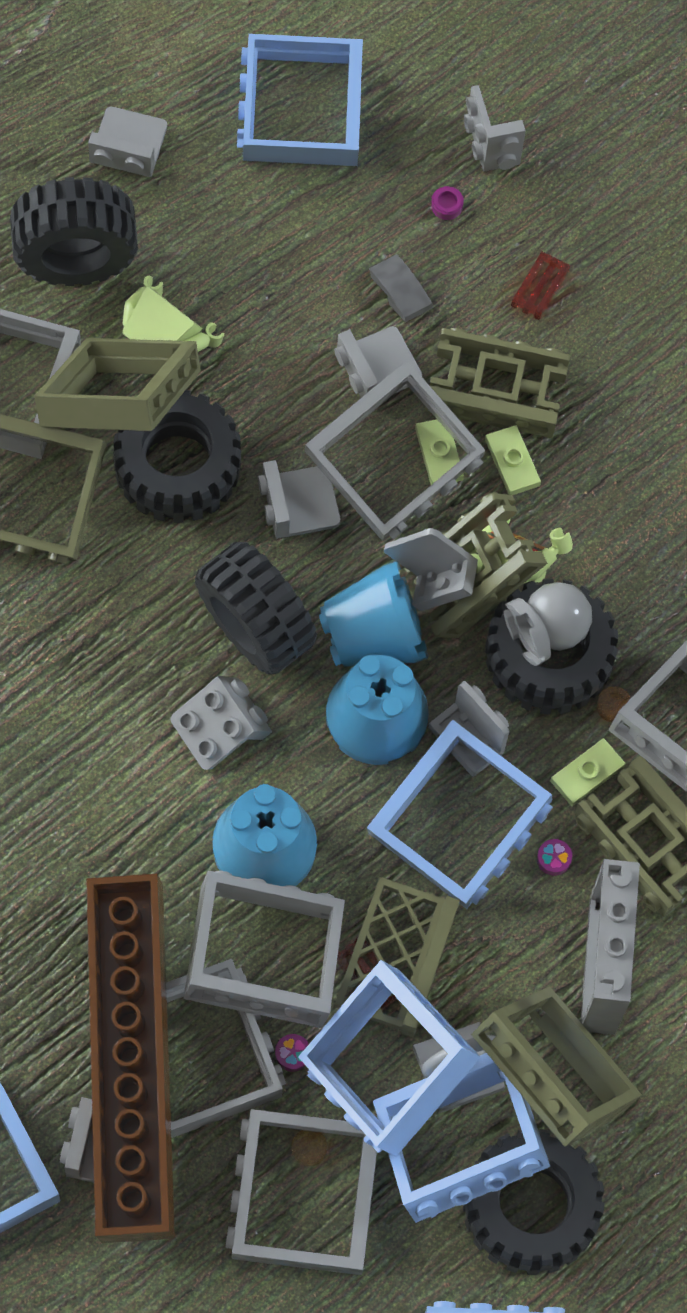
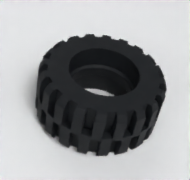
M68 177L62 181L50 180L45 185L40 186L38 184L32 187L29 193L24 192L11 209L10 224L13 259L27 276L31 275L34 280L39 282L44 280L51 285L64 284L65 286H74V284L90 285L98 280L102 282L108 280L111 275L117 276L122 273L124 268L129 267L137 254L138 240L133 202L116 185L111 187L109 182L103 180L97 182L93 181L92 178L83 177V179Z
M185 390L153 431L118 430V433L114 436V468L119 488L124 489V497L129 503L137 501L138 511L145 515L151 511L154 513V519L165 521V517H171L174 519V523H184V517L191 516L193 521L202 519L204 511L207 510L212 514L220 508V500L227 502L232 495V488L237 486L239 469H241V440L239 432L236 431V424L230 415L225 416V408L218 402L211 405L210 397L200 393L198 397L191 396L190 390ZM181 436L200 443L209 453V459L194 473L184 476H170L154 469L147 462L146 454L160 440Z
M234 542L198 569L195 576V586L199 590L198 593L204 601L207 610L212 614L217 625L224 631L226 637L237 647V650L253 666H257L258 670L266 674H277L313 647L317 633L315 632L316 628L311 621L309 612L304 608L303 602L293 591L289 582L283 578L281 572L269 562V559L264 554L259 553L257 548L250 546L247 542Z
M543 578L540 585H536L535 581L524 583L522 592L516 589L506 598V602L501 601L497 606L494 617L491 619L486 641L485 653L488 654L486 664L488 671L494 672L492 680L496 687L502 688L504 686L506 688L504 696L511 702L517 698L522 701L521 708L530 711L531 707L534 706L540 708V714H550L551 709L558 708L559 713L563 714L570 712L573 704L577 708L587 705L590 696L596 698L602 691L604 683H607L616 659L618 630L613 628L615 620L612 613L609 611L603 612L605 603L600 597L592 599L589 596L591 590L582 585L580 590L592 606V624L586 637L580 641L583 649L582 658L574 665L563 669H549L530 664L522 655L524 652L520 646V638L513 640L504 617V611L508 609L505 604L516 598H521L527 603L530 596L541 586L554 583L553 578ZM563 579L562 583L572 585L573 581Z
M543 1129L539 1130V1134L550 1167L539 1172L553 1178L561 1186L567 1198L566 1215L558 1227L543 1234L527 1233L516 1228L506 1219L501 1211L499 1201L501 1190L488 1192L463 1205V1211L466 1212L465 1224L468 1232L473 1233L475 1237L473 1242L479 1250L484 1248L489 1253L488 1259L495 1264L500 1261L507 1265L506 1270L517 1273L518 1269L526 1270L527 1275H538L540 1271L547 1270L549 1274L558 1271L564 1264L570 1265L577 1260L578 1256L591 1243L604 1213L605 1203L602 1202L604 1187L603 1182L597 1179L599 1171L595 1163H588L585 1159L587 1152L582 1147L578 1146L576 1149L571 1145L564 1147L559 1139L550 1136L549 1130ZM518 1130L515 1136L511 1137L509 1134L498 1138L495 1145H489L482 1152L481 1157L474 1165L526 1144L522 1130Z

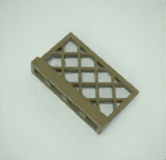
M379 877L334 1007L339 1009L345 1003L344 999L348 989L361 984L368 974L363 975L357 963L359 957L373 951L378 963L380 960L384 961L378 948L393 941L396 942L403 957L389 963V965L397 967L406 963L412 973L410 982L427 999L460 900L450 896L444 899ZM383 888L398 893L403 904L385 911L380 901ZM406 896H407V897H410V898H413V899L410 900V901H408L407 898H406ZM420 902L436 906L433 917L420 923L411 908ZM378 907L381 914L374 917L376 908ZM406 909L414 925L397 933L389 917ZM384 919L392 936L374 943L369 933L370 925ZM429 925L427 934L425 935L422 928ZM417 931L423 942L422 949L408 955L400 938ZM365 939H367L370 946L362 949ZM418 957L416 966L414 967L411 960ZM355 971L358 978L351 981L353 973ZM399 1000L401 1010L398 1018L383 1014L380 1008L370 1018V1020L401 1030L400 1034L414 1038L419 1021Z

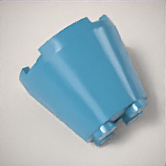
M398 561L380 567L326 600L324 606L320 607L321 614H319L323 631L325 634L331 633L332 635L330 651L336 666L343 664L344 667L355 666L367 655L390 656L404 664L428 659L425 641L421 639L422 632L416 607L412 605L413 598L406 578L400 577L399 570L401 568Z
M385 655L364 656L360 662L344 674L334 685L329 694L326 707V724L333 739L339 745V749L357 761L374 765L388 764L389 761L398 759L415 750L424 737L429 716L426 696L414 678L412 670L398 659Z
M267 784L259 785L257 788L247 791L228 806L219 817L213 833V853L219 871L229 872L232 876L245 879L259 878L269 884L278 886H297L311 870L316 856L317 836L309 815L288 793Z

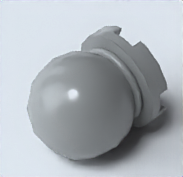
M560 582L545 584L530 596L527 603L521 598H516L505 604L508 609L504 611V617L513 640L520 638L527 649V652L522 655L534 666L547 661L551 657L550 649L561 651L574 647L586 637L592 624V606L583 592L571 584Z

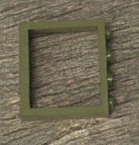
M86 338L34 396L36 403L34 411L38 414L40 427L153 431L201 372L196 341ZM97 372L155 374L137 397L78 395Z
M0 414V431L91 453L68 547L0 530L1 548L3 542L16 545L15 551L32 556L35 555L36 550L49 553L47 559L67 564L68 558L77 560L107 443L102 439L54 427H40L38 423Z
M550 986L494 1011L471 1034L564 1147L618 1118L642 1095ZM542 1008L546 1014L540 1017L535 1011L536 1009ZM529 1015L603 1104L587 1112L514 1026L513 1022ZM494 1031L497 1036L491 1041L487 1034ZM568 1121L574 1127L571 1134L563 1127Z

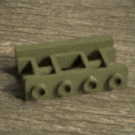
M460 328L442 329L437 357L450 359L452 362L448 379L431 377L429 386L457 418L501 428L517 425L520 432L553 438L560 404L544 401L548 380L565 383L570 361L569 354H565L555 348L541 349L532 347L530 344L521 341L514 343L503 341L493 335L479 336L470 334ZM460 353L478 356L477 369L458 365ZM484 367L516 373L512 394L480 387ZM524 367L544 370L542 381L536 382L522 379ZM455 378L473 381L472 393L454 391ZM519 391L538 395L536 408L517 404ZM425 406L424 411L430 412L429 409Z
M497 492L485 495L481 498L480 504L459 517L458 523L449 531L442 533L468 553L476 549L485 568L475 576L472 595L464 597L459 602L455 600L440 605L430 614L431 619L436 621L431 625L435 637L459 638L501 601L548 564L542 552L532 550L535 546L532 540L519 539L516 541L507 523L518 512L515 506H511L515 503L513 495L498 494ZM488 525H490L495 535L491 540L487 532L482 531ZM499 550H502L505 558L509 559L503 565L497 555ZM405 568L408 575H415Z
M639 756L630 763L629 768L624 769L618 775L617 781L625 790L605 806L594 794H591L586 801L582 800L577 804L575 820L583 832L586 834L591 833L599 842L598 848L607 859L640 863L638 889L643 893V900L650 910L655 913L658 911L665 917L674 907L676 908L680 905L683 899L674 886L687 877V864L683 867L672 853L680 848L684 841L687 843V807L642 756ZM640 789L652 804L638 814L627 801L637 795ZM617 810L627 823L617 830L616 835H614L603 823V820ZM649 819L656 824L670 841L650 858L629 835ZM660 862L672 874L670 878L662 883L661 887L647 874Z

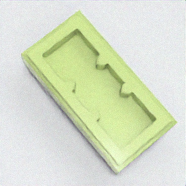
M437 419L416 423L415 425L431 485L460 461L454 438ZM464 473L456 479L457 482L463 481Z
M517 425L486 435L485 441L509 495H515L540 486L541 480Z
M603 738L552 776L550 782L571 806H574L623 769L626 763Z

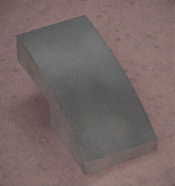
M397 254L369 268L371 278L387 294L389 305L405 322L433 308L427 293Z

